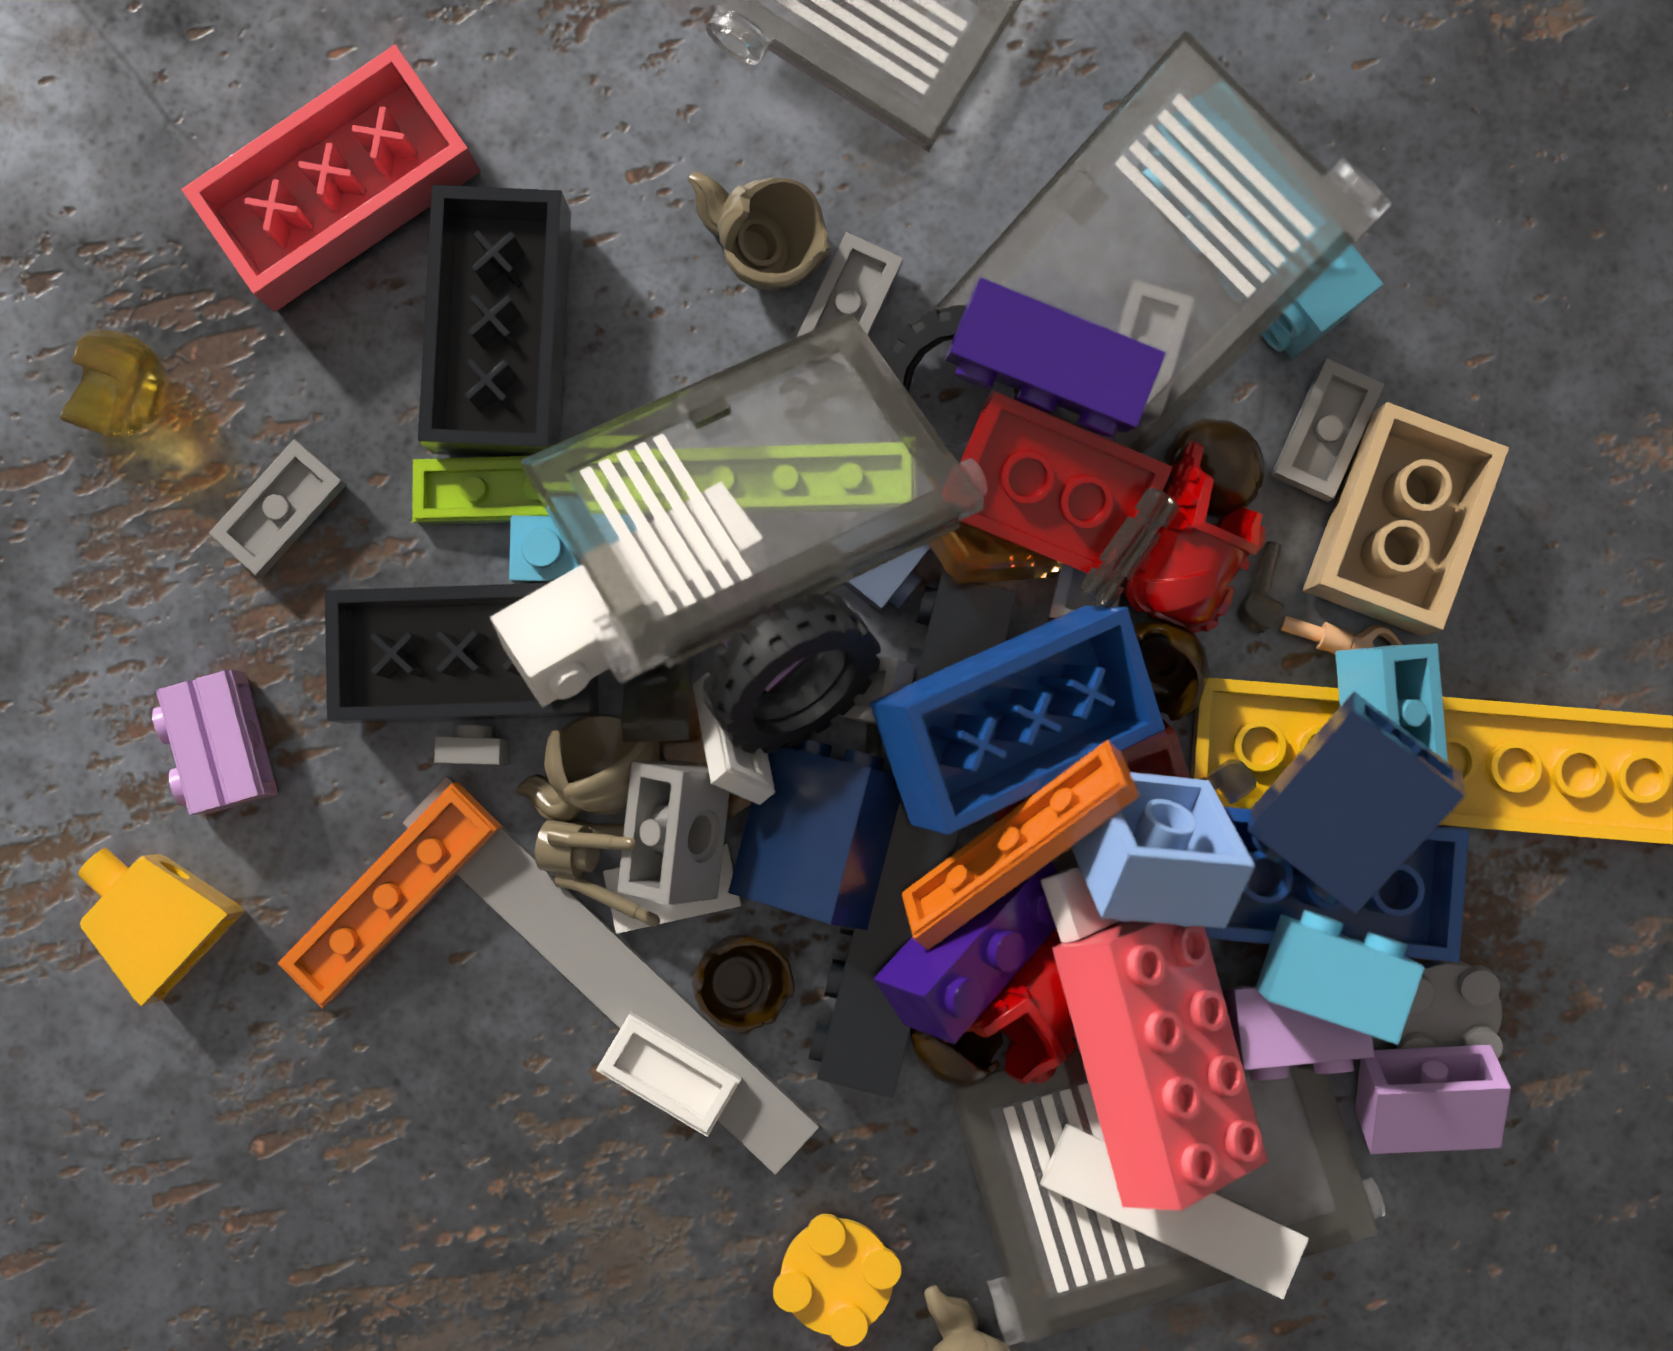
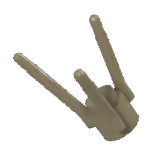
M547 820L542 825L536 840L535 862L540 870L555 873L554 884L556 887L576 890L647 925L655 927L660 923V918L657 914L581 877L584 871L592 872L596 868L601 849L633 850L636 848L637 842L634 838L623 837L625 824H594L577 820L573 823Z

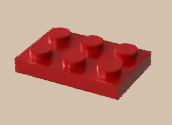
M990 390L940 508V512L1120 587L1173 467Z

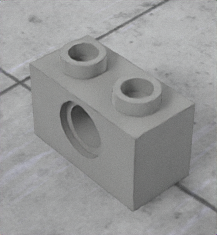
M683 760L632 762L623 837L634 838L637 846L633 850H622L618 893L667 905L717 899L730 792L711 784L708 765Z

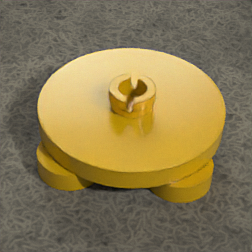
M820 1214L814 1217L808 1227L802 1230L789 1245L783 1258L781 1274L774 1283L773 1297L776 1304L782 1310L792 1312L808 1328L822 1334L831 1335L834 1341L842 1346H854L865 1338L868 1326L877 1320L885 1310L890 1300L893 1286L900 1278L901 1263L896 1253L886 1248L878 1235L865 1225L853 1220L838 1218L832 1214Z

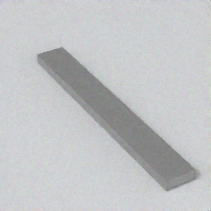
M446 776L403 821V824L409 828L448 786L456 781L450 776ZM504 826L457 873L470 888L620 1029L632 1011L741 1076L740 1083L717 1121L775 1175L819 1128V1123L622 937L616 934L572 890L556 887L554 884L555 874L540 870L536 865L535 856Z

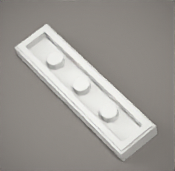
M1068 1124L1065 1125L1040 1182L1042 1186L1281 1299L1285 1297L1309 1239L1290 1228L1215 1193L1208 1195L1182 1211L1122 1207L1105 1141Z

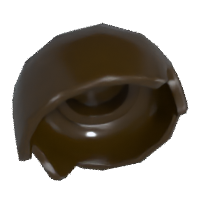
M1203 418L1183 427L1168 447L1165 459L1167 464L1172 466L1183 459V452L1189 441L1193 440L1203 445L1204 450L1200 468L1214 479L1207 515L1225 517L1240 507L1247 508L1258 496V490L1263 486L1265 474L1263 454L1256 439L1248 430L1230 420Z
M1148 621L1136 624L1134 626L1135 634L1160 713L1167 714L1170 721L1180 720L1199 706L1210 672L1205 647L1193 632L1183 626L1164 621Z
M748 933L728 935L715 942L703 954L695 969L692 980L694 997L699 1010L716 1027L739 1033L773 1024L788 999L794 996L795 991L792 970L787 958L771 941Z
M910 1029L912 1045L921 1065L935 1079L953 1087L966 1088L982 1083L1000 1066L998 1060L992 1062L993 1056L1003 1044L1000 1030L989 1037H981L973 1031H965L956 1043L953 1044L944 1042L940 1038L919 1030Z

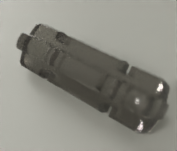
M1150 488L1144 493L1135 506L1139 511L1135 518L1128 516L1099 557L1103 562L1097 570L1092 567L1080 585L1081 592L1101 607L1109 608L1113 606L1124 590L1120 586L1125 578L1132 579L1161 538L1156 534L1161 526L1167 529L1179 512L1180 506L1178 503L1159 489Z

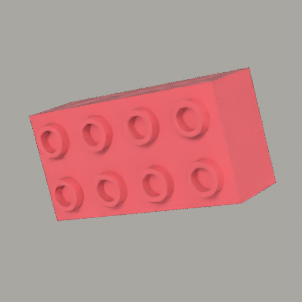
M393 45L181 190L252 293L271 310L276 312L431 206L432 185L461 186L480 173L481 170L465 143L398 47Z
M1119 921L1086 937L1062 943L1052 948L1122 1207L1182 1211L1268 1162L1204 926L1183 927L1166 923Z

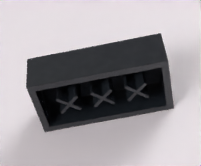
M432 185L418 442L432 454L487 457L559 455L571 211L561 190Z
M549 583L325 590L327 721L354 724L598 715V675L590 679L586 687L576 695L567 699H556L542 708L504 650L490 617Z

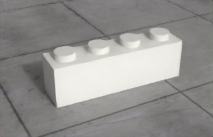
M722 485L702 496L752 573V576L741 580L693 502H690L685 507L734 583L733 585L724 589L721 587L679 517L673 512L668 517L713 588L714 594L703 597L659 523L655 522L650 527L695 598V603L685 607L643 536L638 532L633 535V538L678 611L666 616L624 544L621 542L490 617L504 650L542 708L556 699H567L576 695L586 687L590 679L614 665H624L634 661L651 643L672 631L688 629L696 624L707 610L730 597L737 598L749 593L759 584L762 578L769 575L763 540Z

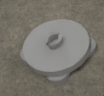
M1434 960L1422 964L1425 968L1399 1043L1396 1044V1049L1491 1045L1498 1059L1501 1056L1503 1044L1497 1035L1502 1021V1005L1498 995L1500 992V982L1496 975L1485 966H1472L1462 961Z

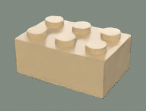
M1389 402L1384 403L1372 412L1349 463L1303 592L1420 636L1443 630L1509 447Z

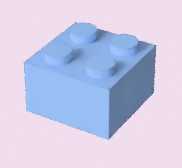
M1130 772L1140 796L1071 846L1101 918L1115 919L1121 922L1141 921L1176 924L1183 927L1226 928L1255 865L1209 780Z

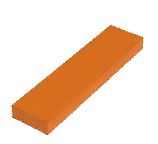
M1108 740L1102 743L903 891L901 894L913 939L927 950L931 949L1137 799L1140 795L1122 753Z
M458 781L451 783L277 964L321 1008L326 1007L503 826Z

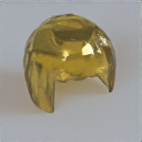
M96 329L86 332L77 341L72 357L73 363L83 366V375L71 398L63 406L60 419L69 424L104 434V436L127 437L153 424L161 414L167 392V373L159 356L140 339L119 331Z

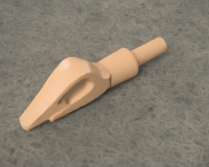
M1284 615L1279 627L1281 631L1316 642V649L1335 654V651L1374 647L1373 640L1376 637L1385 638L1391 645H1402L1397 636L1389 628L1382 625H1372L1361 633L1354 635L1350 631L1327 622L1322 627Z

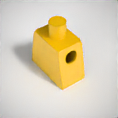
M106 847L90 857L78 872V876L101 897L81 919V929L133 999L141 1006L163 1000L246 911L238 903L161 854L143 855L128 868Z

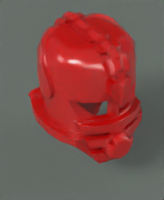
M1191 440L1183 452V459L1177 464L1172 465L1173 468L1150 518L1153 522L1150 529L1148 528L1142 541L1143 546L1137 552L1132 566L1126 572L1124 589L1130 605L1137 612L1145 611L1150 618L1155 620L1164 619L1165 622L1183 626L1193 633H1200L1199 631L1207 632L1215 628L1219 624V617L1225 616L1231 605L1234 587L1229 586L1239 569L1248 570L1250 562L1247 560L1248 556H1255L1263 547L1266 538V527L1261 525L1263 514L1244 507H1240L1223 517L1215 526L1205 522L1214 479L1200 468L1204 450L1203 445Z
M1057 928L966 1030L973 1031L981 1037H989L1001 1030L1010 1040L1006 1052L1005 1072L1010 1078L1022 1084H1027L1030 1081L1035 1084H1041L1048 1081L1056 1072V1067L1061 1065L1067 1059L1066 1056L1076 1048L1073 1042L1076 1034L1052 949L1062 944Z

